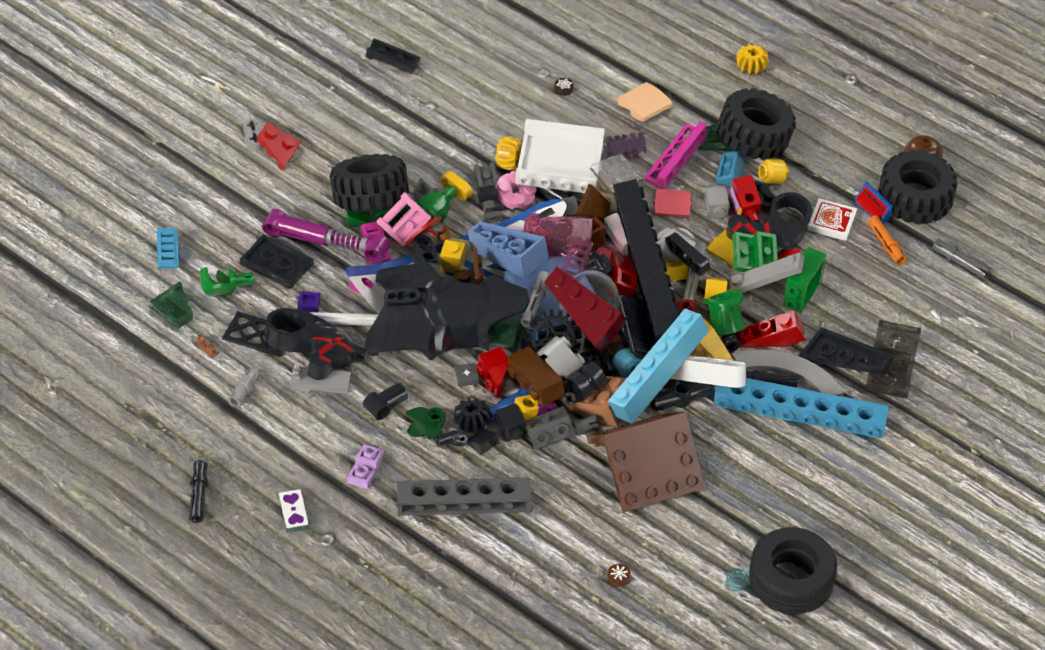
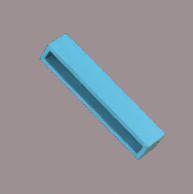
M684 309L612 395L608 402L617 418L633 424L706 336L709 330L701 314Z

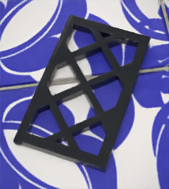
M239 311L236 312L222 337V340L277 357H281L284 352L268 348L270 345L265 342L262 336L265 334V330L260 331L256 325L259 323L266 325L265 319ZM242 317L250 320V322L239 325L238 320ZM253 326L256 332L245 336L242 329ZM287 326L276 328L288 333L296 332V329ZM239 331L241 337L235 338L229 335L232 332ZM259 337L261 344L251 343L248 340Z

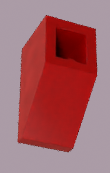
M502 347L479 354L478 364H476L479 376L484 377L487 389L492 391L496 398L501 396L509 378L507 370L509 366L508 358Z

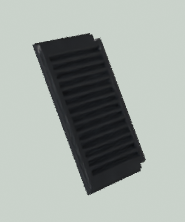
M620 295L617 297L620 312L627 318L624 328L630 351L636 358L643 359L656 344L646 304Z

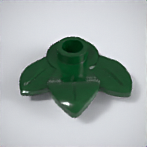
M424 407L408 410L406 415L413 422L409 426L407 434L413 437L425 435L428 440L434 439L441 433V426L446 421L445 413L437 407L430 408L429 410Z

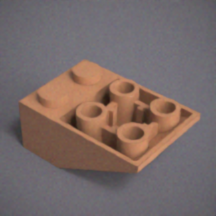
M606 376L607 384L599 390L593 389L594 392L585 401H581L576 397L575 401L569 398L573 402L570 406L565 405L561 400H558V403L585 417L595 415L596 422L599 424L618 426L622 419L616 417L608 400L627 378Z

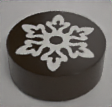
M559 78L555 81L554 90L557 94L569 95L573 92L574 83L571 79Z

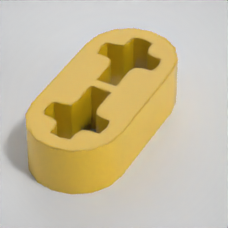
M449 170L440 176L441 184L445 189L451 185L457 190L456 197L459 200L466 201L473 196L471 186L453 171Z

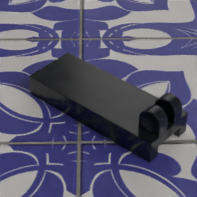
M373 38L372 44L366 50L368 59H376L412 75L421 59L417 55Z

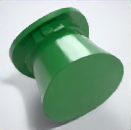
M732 289L702 300L703 303L708 304V309H710L709 324L715 329L718 336L732 334L747 327L739 307L743 301V292L740 289Z

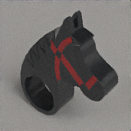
M794 192L782 193L774 199L766 224L754 221L749 222L744 216L734 214L728 220L726 235L732 240V235L735 232L755 235L757 231L775 234L778 256L785 250L794 249L804 238L812 214L811 204L801 194ZM783 207H791L800 211L804 218L800 221L789 223L779 216L777 210Z
M280 308L273 310L267 316L264 334L267 344L280 351L311 354L307 374L312 379H326L337 368L350 367L353 361H364L365 357L361 354L366 352L365 348L352 344L340 330L314 314L298 309ZM287 326L296 329L297 332H282L276 328Z

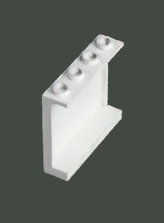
M526 119L518 168H516L515 184L585 193L588 184L596 188L605 129Z

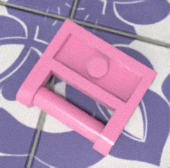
M406 192L400 196L401 199L383 218L380 217L376 221L403 247L410 236L431 219V216ZM408 204L411 208L391 227L388 223Z

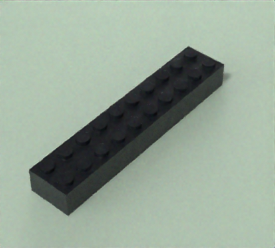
M637 179L613 184L617 212L621 219L628 242L629 254L637 272V281L644 304H646L655 342L657 343L680 315L679 306H676L674 290L669 288L672 287L670 276L664 273L667 272L665 260L660 258L663 256L661 246L655 243L658 242L656 230L651 229L654 225L652 216L647 214L649 212L647 200L642 199L645 198L643 186L639 187Z

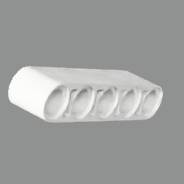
M689 355L670 379L727 387L746 386V363Z

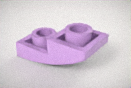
M364 444L356 456L355 465L347 476V483L368 489L380 465L384 450Z

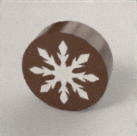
M624 564L612 565L608 570V581L617 587L625 586L630 581V569Z

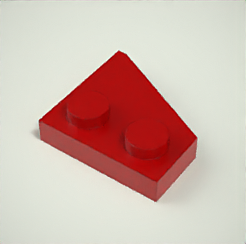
M268 122L257 137V141L266 149L271 158L274 157L279 163L278 167L282 171L301 144L300 140Z

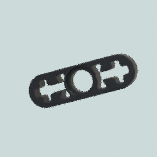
M674 232L665 238L668 249L697 275L702 276L711 270L710 263L706 257L678 233Z

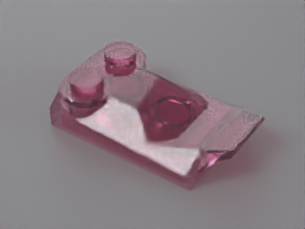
M533 213L525 219L523 232L545 237L549 256L584 255L585 246L591 240L593 219L587 216L543 217L539 213Z

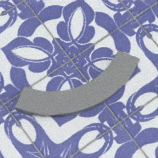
M764 349L732 353L731 357L734 361L746 363V371L775 369L780 370V373L797 374L799 378L808 382V385L816 392L844 397V390L830 374L818 365L797 355Z

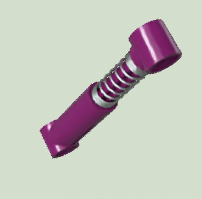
M272 209L262 224V230L268 236L278 237L283 235L323 246L336 245V247H345L347 250L351 249L352 251L356 250V252L363 253L373 263H381L391 246L390 241L383 235L376 234L372 238L363 237L360 239L359 236L356 238L354 234L352 236L349 233L345 235L344 232L340 234L339 231L335 232L331 226L287 216L280 209Z

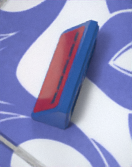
M866 182L854 202L869 217L876 215L879 216L882 223L889 221L893 206L870 183Z

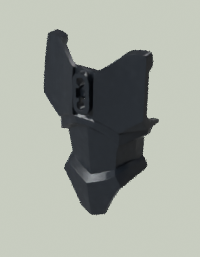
M431 262L380 269L377 271L375 281L377 286H381L386 291L384 306L366 333L365 350L368 355L372 356L379 355V352L417 350L422 352L431 361L436 356L455 348L480 347L483 350L489 351V329L503 320L524 313L530 302L528 291L526 288L512 284L495 275L483 279L481 285L457 282L453 276L445 273L441 265Z

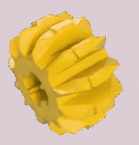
M748 43L747 46H742L737 53V64L742 69V72L748 71L749 74L754 72L757 75L758 72H764L769 63L768 51L764 50L763 46L758 47L757 44L753 46Z
M510 136L500 138L497 150L495 151L496 164L499 168L504 170H515L518 168L522 143L518 138Z

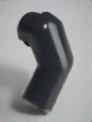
M453 430L435 437L438 447L446 444L464 447L468 443V436Z

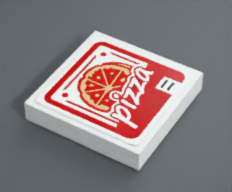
M819 198L809 222L808 231L847 241L857 208Z

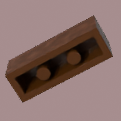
M530 347L507 357L509 375L518 380L522 389H526L534 401L537 400L542 406H545L565 396L563 380Z

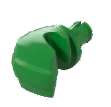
M449 185L442 193L432 192L417 202L431 216L428 222L439 216L442 217L440 222H444L450 209L449 202L457 196V190Z
M207 267L202 268L199 273L201 288L210 297L234 293L236 286L254 285L253 272L234 274L232 269L229 268L226 269L225 275L222 271L217 270L216 279L219 281L218 283L210 277Z

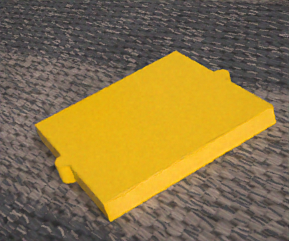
M725 229L718 237L713 238V241L706 247V251L734 267L733 243L727 237Z

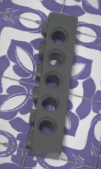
M530 478L397 481L398 516L531 512Z

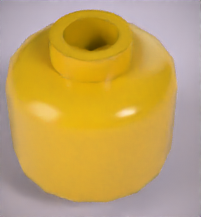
M766 159L759 166L758 175L767 185H780L789 176V168L781 159Z

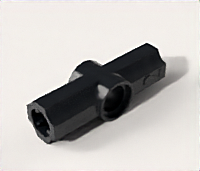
M678 380L673 384V387L660 390L650 402V406L653 411H659L672 406L685 408L690 404V401L713 395L715 388L712 384Z

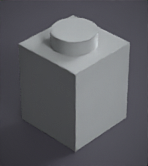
M726 187L705 188L704 204L708 219L728 217L729 201Z

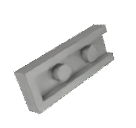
M300 365L293 366L291 388L346 394L349 392L351 372L334 370L326 379L315 380L308 376V368L301 367Z

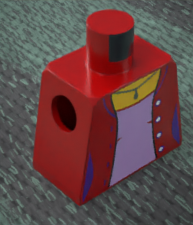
M752 175L733 179L728 195L729 205L733 213L744 216L749 222L760 223L758 215L762 203Z

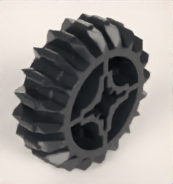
M550 309V316H547L546 312L542 311V319L538 315L534 316L537 324L532 321L529 322L533 330L526 329L525 332L531 334V337H526L525 341L532 342L527 347L534 348L536 354L540 350V346H544L549 342L545 340L548 339L547 337H550V329L554 335H561L560 337L571 335L570 344L572 346L569 349L573 353H578L573 347H581V343L575 340L582 338V334H575L576 331L580 330V327L576 326L573 328L572 325L575 324V321L573 319L570 322L567 321L570 316L568 313L562 318V310H559L557 316H554V310ZM550 321H559L566 325L568 329L557 331L553 328ZM544 323L547 335L536 341L537 329Z

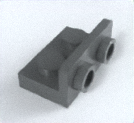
M564 406L526 420V429L534 449H539L575 434Z

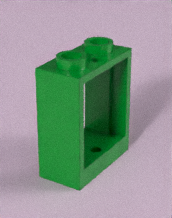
M810 247L803 254L802 272L789 276L786 283L783 306L798 313L803 312L823 279L827 254Z

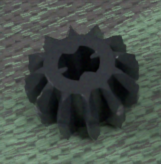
M468 397L466 402L460 400V404L455 406L454 421L460 430L465 429L467 433L474 430L477 433L478 429L484 430L485 426L489 424L491 414L485 400L479 401L478 398L470 400Z

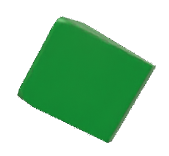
M345 210L348 227L368 224L365 211Z

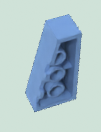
M482 221L478 222L468 231L471 250L472 248H477V255H481L488 261L524 279L549 259L546 239L543 236Z

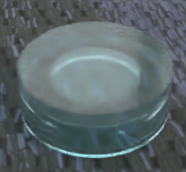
M732 569L726 575V586L735 592L743 591L748 586L749 577L742 569Z

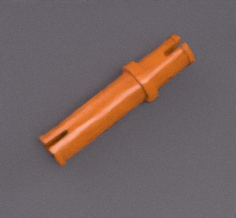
M879 216L870 217L867 223L884 246L885 253L891 256L896 265L904 264L907 257L901 251L898 241L892 238Z

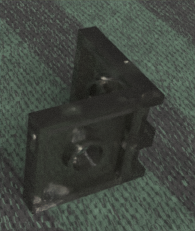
M879 320L874 348L892 354L894 361L883 375L868 373L866 391L908 398L913 365L922 328ZM885 374H892L894 378H888Z

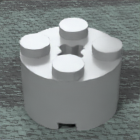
M555 336L537 352V355L544 356L542 360L560 378H563V384L565 385L567 384L566 380L568 377L576 372H580L585 360L579 353H573L569 349L572 345L564 336Z

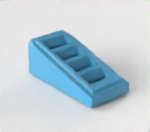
M176 227L157 229L158 269L179 268L178 229ZM162 258H174L170 260H162Z

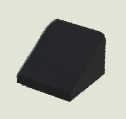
M484 429L468 438V442L480 454H483L498 444V435L495 432Z

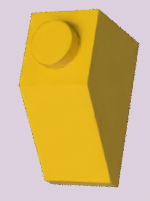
M456 238L445 240L440 254V262L445 272L453 273V271L463 269L471 246L470 241Z
M706 277L704 299L726 292L727 279Z

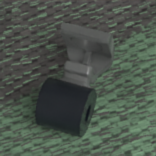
M495 186L478 187L479 204L484 206L482 222L493 223L501 221L502 212L495 211V203H497Z

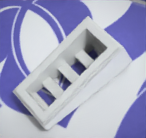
M618 213L612 214L604 218L605 232L622 255L628 256V242Z

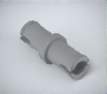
M248 369L243 378L236 383L235 390L228 398V403L231 406L239 407L244 398L251 393L253 384L259 378V373L256 370Z

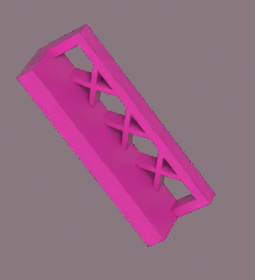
M700 121L695 127L686 123L646 174L644 181L659 189H666L707 137V124ZM687 131H690V135L685 139L684 135ZM676 146H680L679 149H678V150L676 151V153H675V152H674V148H675ZM670 159L664 167L663 162ZM659 173L657 180L652 178L654 174Z

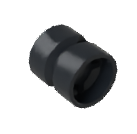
M593 361L588 362L580 369V372L572 374L566 380L572 393L581 401L589 398L594 392L593 389L599 390L608 382L602 369Z

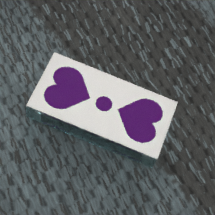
M301 490L279 493L287 533L309 529Z

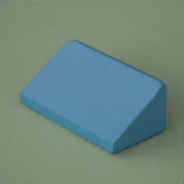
M732 151L722 154L715 180L716 183L731 186L733 179L742 177L746 160L741 153Z

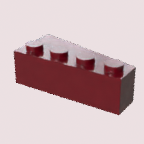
M557 266L544 282L592 344L602 353L626 322L627 318Z

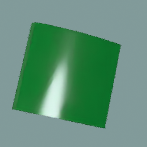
M757 231L755 235L735 232L732 235L734 271L746 272L778 260L775 234Z

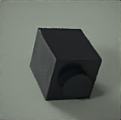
M516 404L495 410V424L505 442L517 440L526 435V421Z

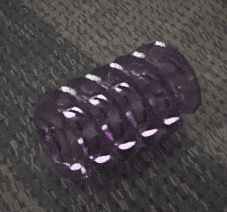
M638 132L637 135L630 133L629 137L627 134H622L621 138L619 135H615L614 139L611 136H607L606 141L604 140L603 147L607 161H610V155H613L614 160H617L618 154L621 155L622 159H625L626 153H628L630 158H633V152H636L637 157H640L641 151L646 154V141L642 132Z

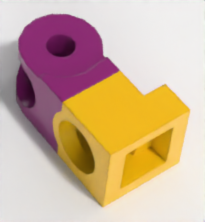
M531 395L517 397L514 402L525 421L557 408L555 401L542 406L537 400L534 401Z

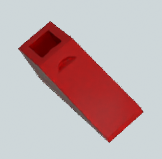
M612 251L610 257L612 274L608 280L607 297L617 301V297L620 295L631 298L637 284V272L631 257Z
M794 310L749 325L745 329L736 332L741 344L739 348L787 347L806 340L803 323Z

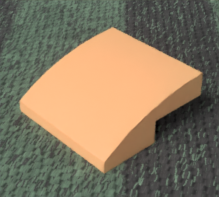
M647 82L617 98L618 105L629 109L631 117L642 122L673 106L672 101L663 92Z

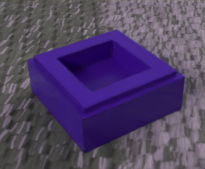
M300 291L297 309L318 313L321 293Z

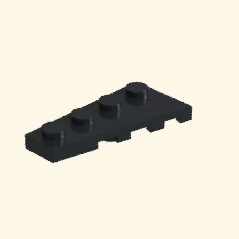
M823 327L818 330L799 354V357L807 359L812 363L881 375L885 373L894 361L892 354Z

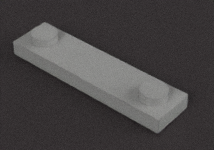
M800 252L736 274L731 277L729 290L740 289L742 292H746L801 273L804 256Z

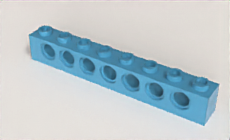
M746 378V386L743 387L717 385L713 406L729 408L883 439L889 408L888 405Z

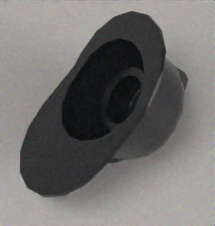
M595 252L587 257L581 253H574L575 260L583 268L588 278L598 287L606 288L608 286L607 279L612 274V266L606 255Z

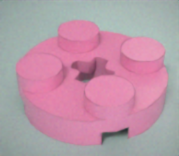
M516 171L503 175L495 186L497 199L500 203L513 210L514 208H521L520 210L528 208L535 198L536 187L515 184Z

